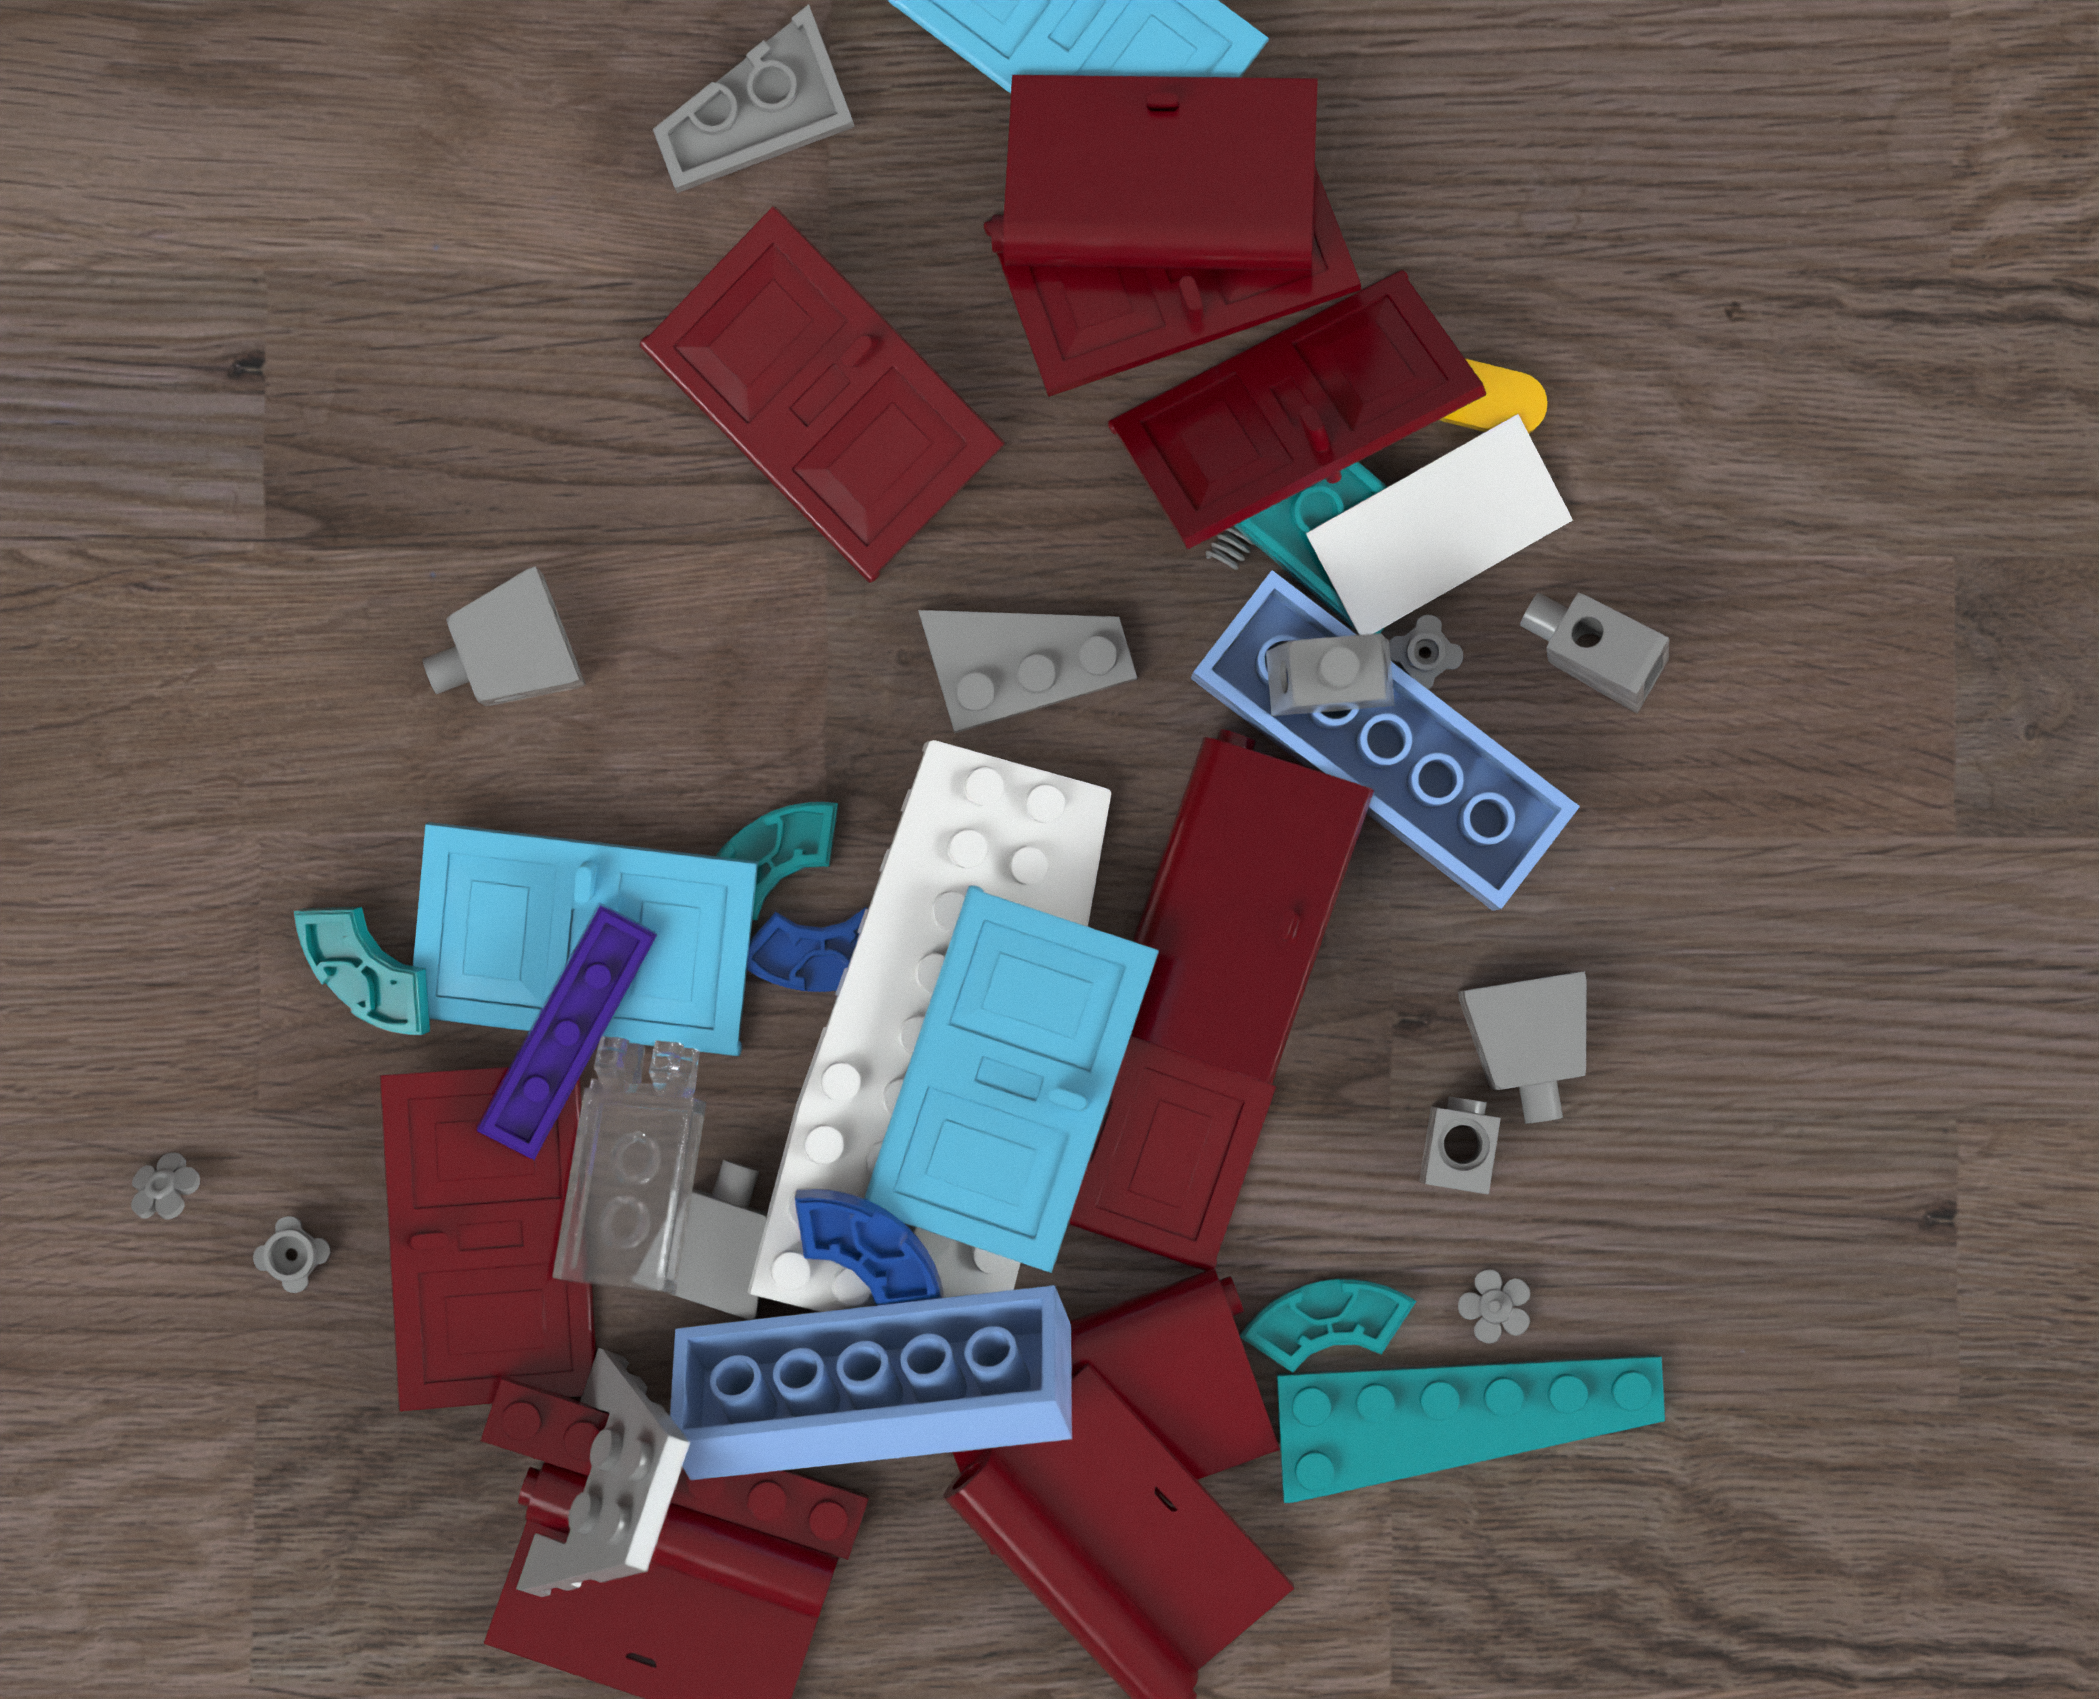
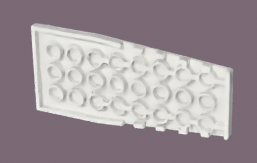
M936 740L924 743L922 760L912 788L908 789L904 799L900 822L891 847L886 850L879 870L881 875L869 909H865L857 932L860 934L848 968H844L835 994L837 999L827 1027H823L796 1103L767 1213L764 1232L747 1291L749 1294L820 1312L876 1306L870 1288L852 1270L830 1260L804 1258L794 1199L796 1190L824 1189L848 1193L860 1198L865 1197L969 886H978L983 889L984 893L1088 927L1111 798V791L1109 789ZM906 1224L920 1239L934 1261L941 1279L944 1298L1014 1289L1021 1262Z

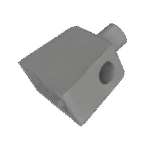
M536 566L521 572L447 617L446 621L456 646L422 659L426 674L436 694L470 682L477 701L484 706L576 689L586 685L545 577Z
M1538 592L1528 606L1520 623L1521 627L1549 641L1546 648L1548 662L1637 714L1669 660V637L1581 593L1575 596L1571 605L1567 608ZM1584 634H1593L1601 639L1598 644L1589 648L1580 647L1575 643Z
M1382 634L1294 640L1266 651L1271 716L1395 705L1389 640Z
M1585 971L1458 991L1459 1001L1490 1089L1501 1090L1519 1087L1525 1124L1563 1118L1557 1080L1581 1077L1586 1074L1587 980Z
M723 1159L712 1194L691 1187L684 1189L644 1264L637 1283L748 1320H755L761 1308L762 1297L751 1295L747 1291L768 1212L750 1207L749 1203L760 1171Z

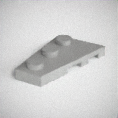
M809 4L791 18L792 22L767 42L763 40L746 54V58L717 82L712 81L653 129L677 193L854 128L851 114Z
M918 610L954 733L1137 680L1119 617Z

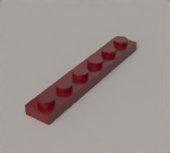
M502 1376L480 1441L589 1476L592 1468L590 1450L598 1433L605 1429L609 1413L593 1408L586 1403ZM682 1467L670 1502L848 1560L869 1498L866 1494L792 1470L690 1480Z

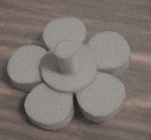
M175 1152L163 1155L158 1160L157 1170L151 1165L143 1166L137 1171L132 1180V1185L139 1191L132 1199V1210L143 1219L151 1217L156 1211L163 1219L175 1218L185 1207L181 1195H190L198 1189L200 1184L199 1173L192 1167H186L184 1157Z
M1490 1269L1481 1271L1475 1278V1286L1483 1296L1471 1292L1464 1293L1458 1302V1310L1463 1318L1471 1320L1482 1316L1474 1327V1334L1478 1340L1484 1343H1495L1499 1340L1502 1334L1501 1323L1504 1329L1513 1336L1523 1334L1530 1325V1316L1522 1309L1513 1308L1514 1306L1525 1304L1530 1299L1531 1293L1527 1284L1521 1279L1514 1278L1509 1280L1502 1290L1503 1281L1499 1272Z

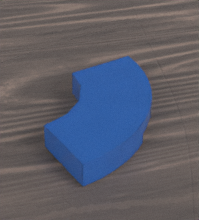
M865 907L846 922L823 928L798 925L775 912L750 940L747 970L766 981L790 989L809 992L837 991L844 968H848L860 934L857 932L865 909L868 908Z
M824 1189L796 1190L794 1199L805 1259L830 1260L852 1270L870 1288L876 1306L944 1298L941 1279L928 1250L911 1229L892 1213L864 1198L848 1193Z

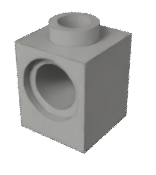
M1449 1096L1447 1109L1431 1106L1419 1182L1427 1185L1489 1194L1501 1118L1485 1115L1487 1102ZM1466 1125L1476 1135L1477 1148L1468 1160L1454 1162L1445 1152L1444 1140L1452 1128Z

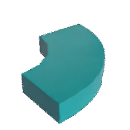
M807 802L771 811L744 827L719 850L716 855L718 857L758 861L752 920L758 921L766 897L782 879L805 868L830 867L838 803Z
M362 907L302 908L294 911L299 941L312 971L322 985L327 984L337 997L351 1008L352 1014L367 1023L391 1032L408 1035H423L430 1032L426 968L402 964L383 952L368 931Z
M1353 1278L1320 1280L1299 1286L1272 1300L1245 1325L1239 1336L1291 1372H1294L1309 1355L1332 1345H1359L1382 1354L1411 1311L1416 1300L1401 1291L1368 1280Z

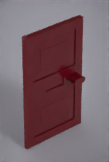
M1316 166L1314 177L1312 271L1005 266L1003 253H996L1048 397L1361 290L1360 279ZM992 220L984 222L983 227L986 235L991 238Z
M774 206L650 335L642 338L639 343L640 348L868 583L874 582L879 577L880 571L1006 444L790 220Z
M1399 270L1108 421V427L1121 441L1188 550L1323 479H1326L1331 484L1339 482L1342 478L1340 471L1487 394L1482 381L1409 282L1407 273L1404 270Z
M1131 1036L1068 1224L1204 1271L1216 1268L1217 1256L1276 1086Z
M509 1067L379 1075L399 1411L493 1404L502 1376L565 1397H579L583 1395L596 1357L580 1077L535 1160L477 1131V1125Z

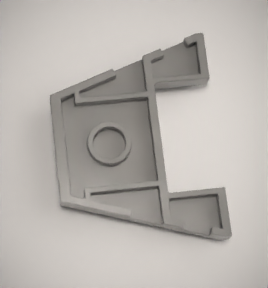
M598 1348L580 1402L608 1412L609 1418L605 1429L600 1431L593 1441L590 1450L592 1468L584 1491L575 1498L570 1508L568 1518L570 1532L566 1543L535 1533L516 1588L520 1591L545 1597L551 1594V1589L553 1588L569 1591L580 1588L584 1580L592 1579L598 1582H605L645 1572L648 1569L690 1442L662 1405L651 1402L645 1394L648 1387L640 1377L628 1373L626 1368L629 1362L624 1356Z

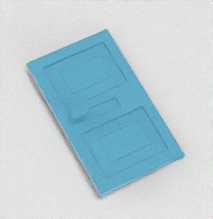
M888 0L890 4L1010 94L1012 75L1242 77L1269 41L1266 35L1219 0Z
M428 822L425 824L413 966L426 968L429 1019L529 1031L600 902L657 933V937L600 1040L739 1056L742 1052L740 1033L758 861Z
M969 886L864 1199L884 1208L903 1223L1052 1273L1159 950L984 893L983 889L978 886Z

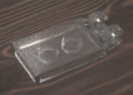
M602 1036L594 1064L598 1079H591L590 1088H584L553 1278L567 1282L676 1294L707 1104L705 1101L692 1098L696 1089L700 1050L684 1048V1045L678 1042L655 1041L649 1067V1074L653 1084L641 1083L646 1046L629 1043V1040L625 1038Z

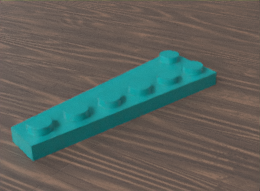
M1659 1355L1276 1374L1282 1497L1284 1503L1313 1499L1665 1421L1662 1357Z

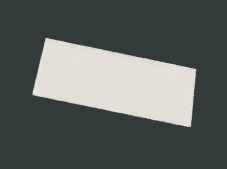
M1517 414L1307 532L1306 535L1358 634L1365 635L1374 634L1573 521L1520 416Z

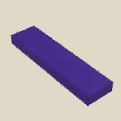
M599 902L478 1123V1132L535 1160L657 937L655 931Z

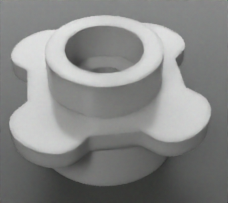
M1433 615L1421 616L1413 630L1405 636H1395L1389 641L1391 660L1399 662L1402 670L1426 689H1430L1433 686L1435 677L1446 669H1457L1463 661L1461 647L1449 642L1441 631L1442 623L1440 619ZM1428 647L1431 651V656L1427 659L1421 658L1419 655L1420 648Z
M286 1216L276 1222V1233L267 1240L265 1245L256 1248L253 1261L258 1270L267 1271L272 1277L282 1281V1286L287 1292L298 1293L308 1287V1276L318 1264L328 1261L331 1249L327 1240L324 1238H314L304 1231L302 1223L298 1218ZM290 1248L295 1249L298 1253V1257L294 1261L289 1260L286 1256V1252Z

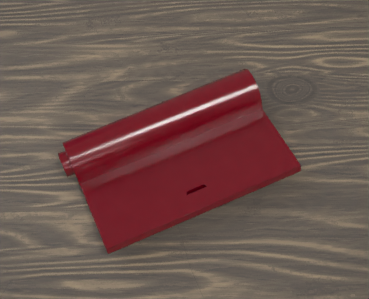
M1012 75L1004 214H993L991 232L992 252L1003 253L1005 266L1312 271L1318 78Z
M1220 729L1217 739L1203 738L1132 942L1159 950L1131 1036L1272 1085L1374 790L1253 751L1256 744L1255 740L1235 732Z
M1213 1268L1070 1320L1071 1376L1088 1362L1197 1480L1280 1450L1233 1316L1243 1313L1244 1310L1231 1276L1219 1280L1216 1270ZM988 1448L952 1452L960 1473ZM989 1548L991 1555L995 1554V1553Z
M1087 1362L1071 1376L1072 1439L988 1448L950 1483L944 1492L943 1498L1131 1699H1196L1197 1693L1193 1689L1198 1681V1670L1294 1589V1584ZM1155 1488L1162 1494V1496H1163L1170 1504H1173L1175 1507H1170V1506L1162 1499V1497L1155 1491Z
M544 1462L541 1470L530 1466L517 1502L528 1507L525 1516L527 1521L483 1644L644 1699L792 1698L839 1557L670 1502L647 1571L605 1582H598L592 1579L584 1580L580 1588L569 1591L553 1588L551 1589V1594L545 1597L533 1595L516 1588L534 1535L538 1533L566 1543L570 1532L568 1522L570 1508L575 1498L584 1491L589 1476Z

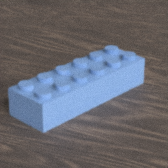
M1272 570L1194 670L1191 679L1306 768L1372 788L1374 793L1366 813L1492 911L1502 909L1580 806L1393 662H1391L1394 706L1271 716L1266 651L1288 641L1356 635Z
M1053 1285L675 1329L670 1417L690 1442L682 1467L690 1480L1072 1439L1071 1324L1057 1289Z

